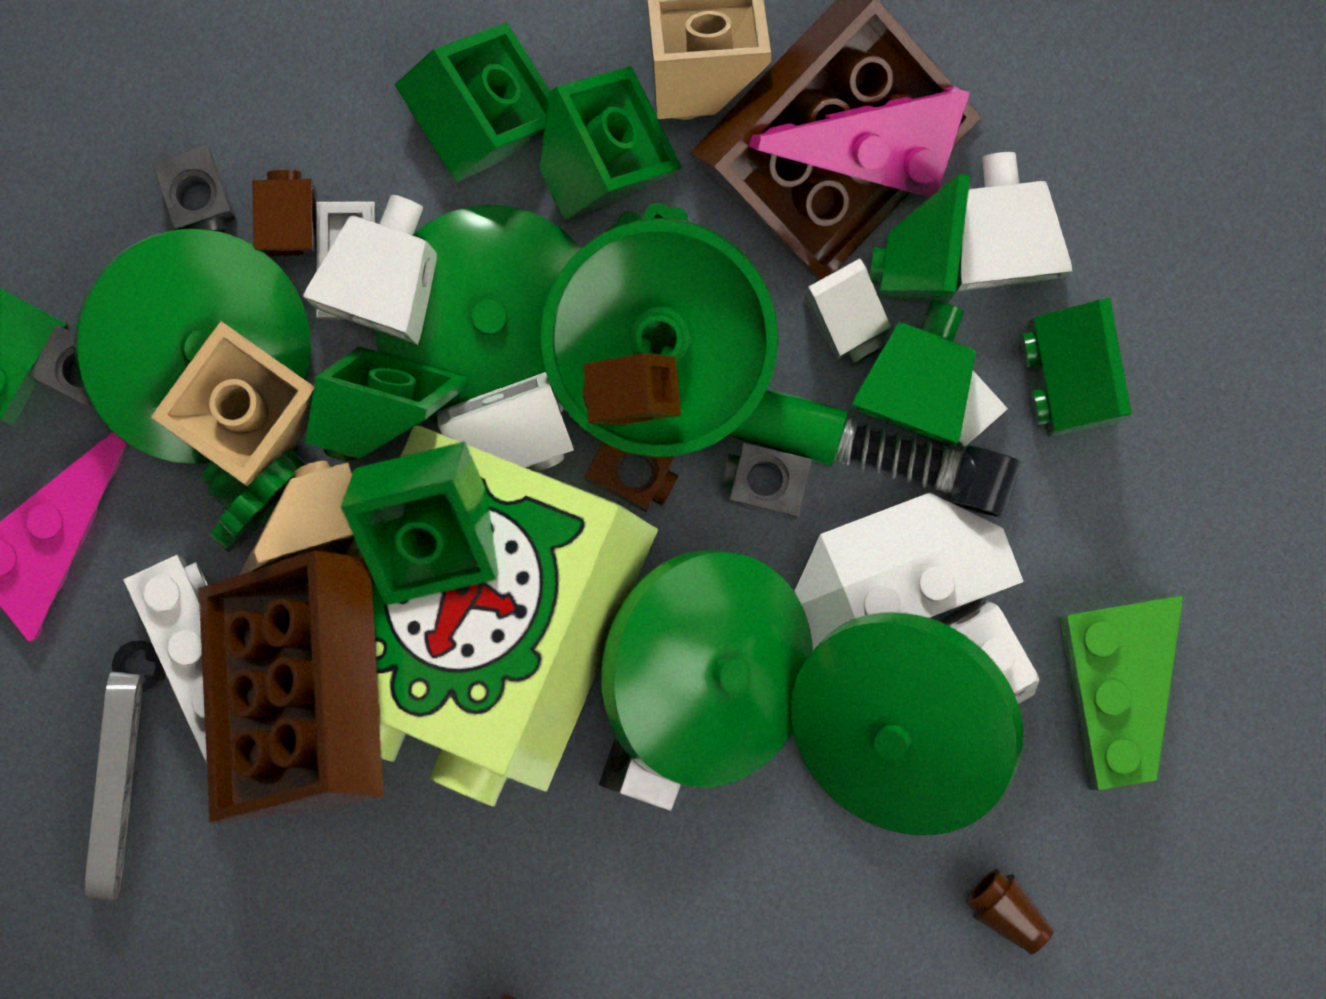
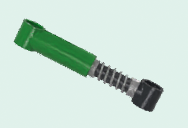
M767 388L760 403L751 415L728 435L769 447L776 451L809 458L814 462L827 466H832L833 461L836 460L838 463L842 461L846 465L855 461L861 463L862 470L868 465L875 467L877 474L885 470L891 472L892 478L897 477L898 474L907 477L906 481L908 483L916 479L922 481L923 488L929 483L933 485L934 491H942L944 494L947 492L950 495L949 502L956 506L998 518H1005L1021 464V461L1016 458L985 448L967 445L963 452H958L957 449L954 451L953 448L949 450L948 447L942 446L937 450L932 448L929 441L924 445L916 443L914 437L908 441L903 440L899 432L890 436L886 435L884 428H881L878 432L870 430L868 423L863 427L857 426V420L853 421L852 418H847L848 411L770 388Z

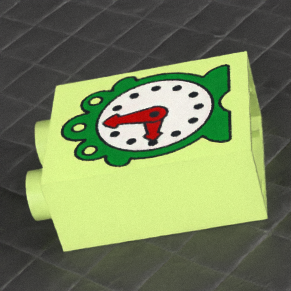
M415 425L400 457L460 442ZM467 445L487 491L499 573L496 580L386 606L371 575L378 704L380 708L381 755L383 759L394 762L406 734L440 748V752L428 779L495 807L507 777L547 792L602 663L605 644L612 623L624 600L635 586L658 529L620 505ZM359 551L357 557H363L361 551Z

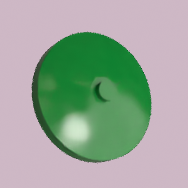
M480 205L458 209L430 221L415 232L413 236L427 241L437 252V261L421 338L417 345L375 330L378 351L467 377L466 388L437 411L546 372L541 352L542 316L546 300L559 273L581 249L575 240L559 226L544 217L530 211L504 205ZM555 395L560 412L562 414L566 410L563 408V406L561 405V403ZM435 411L427 419L438 425Z
M650 218L625 223L607 230L582 247L568 261L555 280L546 300L541 324V352L547 378L556 397L571 418L592 436L609 446L625 452L652 457L677 456L699 451L715 444L736 430L751 415L765 394L774 372L779 346V327L773 298L765 280L752 261L736 245L713 230L695 223L669 218ZM640 353L676 357L681 416L625 426L588 423V412L583 401V386L585 384L583 364Z
M177 229L148 236L130 245L109 261L97 275L83 299L78 313L74 338L75 363L82 390L92 409L105 426L130 446L159 459L187 464L211 463L210 459L153 420L151 416L220 321L306 381L311 351L308 319L296 288L280 266L263 251L254 250L253 245L243 239L227 233L204 229Z
M698 550L676 556L653 569L633 588L624 600L610 628L603 654L601 679L603 701L609 723L619 743L635 762L660 778L685 786L704 788L723 786L739 781L760 769L776 755L793 732L791 722L793 687L802 665L813 651L808 619L796 593L779 573L763 562L746 555L723 550Z
M899 612L875 613L850 620L830 632L816 646L802 665L793 687L791 698L792 729L800 755L808 770L824 791L839 805L858 818L877 827L897 833L919 836L938 835L962 829L973 824L994 808L1011 784L1019 767L1023 751V721L1017 699L1008 680L997 664L981 647L964 634L939 621L920 615Z

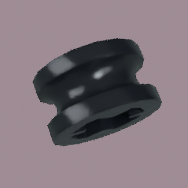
M141 640L130 641L121 646L115 653L112 661V671L133 674L125 671L126 659L135 660L136 657L133 652L145 650V658L147 661L155 663V671L153 676L144 675L146 682L143 683L142 693L151 692L162 684L166 678V673L152 643Z

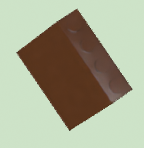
M835 0L689 154L742 209L820 281L833 274L910 192L758 151L749 146L752 135L763 134L769 128L791 123L798 126L826 119L825 115L868 105L871 107H881L890 100L903 97L916 99L943 92V88L954 85L879 0ZM968 101L953 147L981 118Z
M312 551L199 588L209 823H226L343 808L384 797L372 600L373 589L371 573L363 557Z

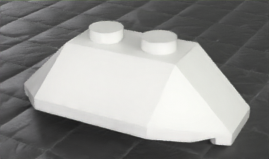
M927 493L820 534L794 592L802 604L808 619L814 650L834 629L864 615L899 612L931 618L1024 581L1002 527L932 493Z

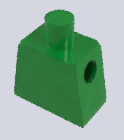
M932 299L921 329L898 322L857 392L850 409L955 447L961 436L976 350L954 342L965 311L949 303Z

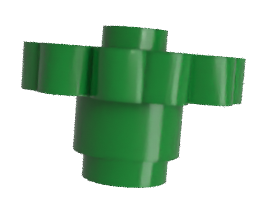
M290 449L281 458L273 461L250 485L246 486L217 464L211 462L200 478L209 486L207 493L226 511L218 519V524L209 535L223 549L230 552L238 543L241 544L260 526L264 528L291 478H295L294 471L307 464Z

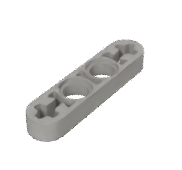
M111 671L107 681L85 874V897L116 901L120 891L143 689L142 675Z

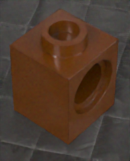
M272 170L267 172V180H252L254 250H261L270 258L316 257V187L312 180L302 179V172L297 170Z
M640 353L583 364L585 381L583 401L588 412V423L625 426L681 416L676 357Z
M602 442L585 474V480L647 513L653 501L661 506L664 505L679 475L670 471L674 463L675 457L673 456L652 457L637 455L619 450ZM639 456L650 464L652 475L646 484L640 487H630L620 480L617 473L618 467L628 457Z

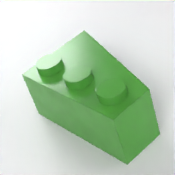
M1183 595L1071 614L1059 618L1090 790L1099 791L1157 781Z

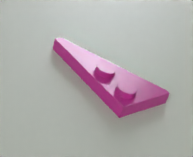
M952 86L943 88L942 93L916 99L903 97L890 100L881 107H871L868 105L825 115L826 119L796 126L790 123L769 128L763 134L752 135L749 146L758 151L930 198L939 191L970 92Z
M113 432L0 521V607L28 642L33 643L40 637L44 628L42 627L58 591L62 590L69 575L68 569L72 560L79 553L97 515V507L111 477L115 476L124 457L123 451L127 443L118 438Z

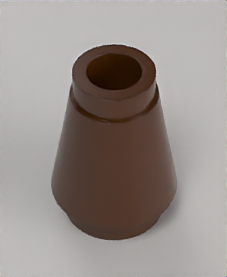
M999 869L991 871L974 887L967 898L966 903L974 910V919L1020 948L1025 949L1030 955L1038 952L1054 933V928L1047 923L1045 917L1013 874L1005 876Z

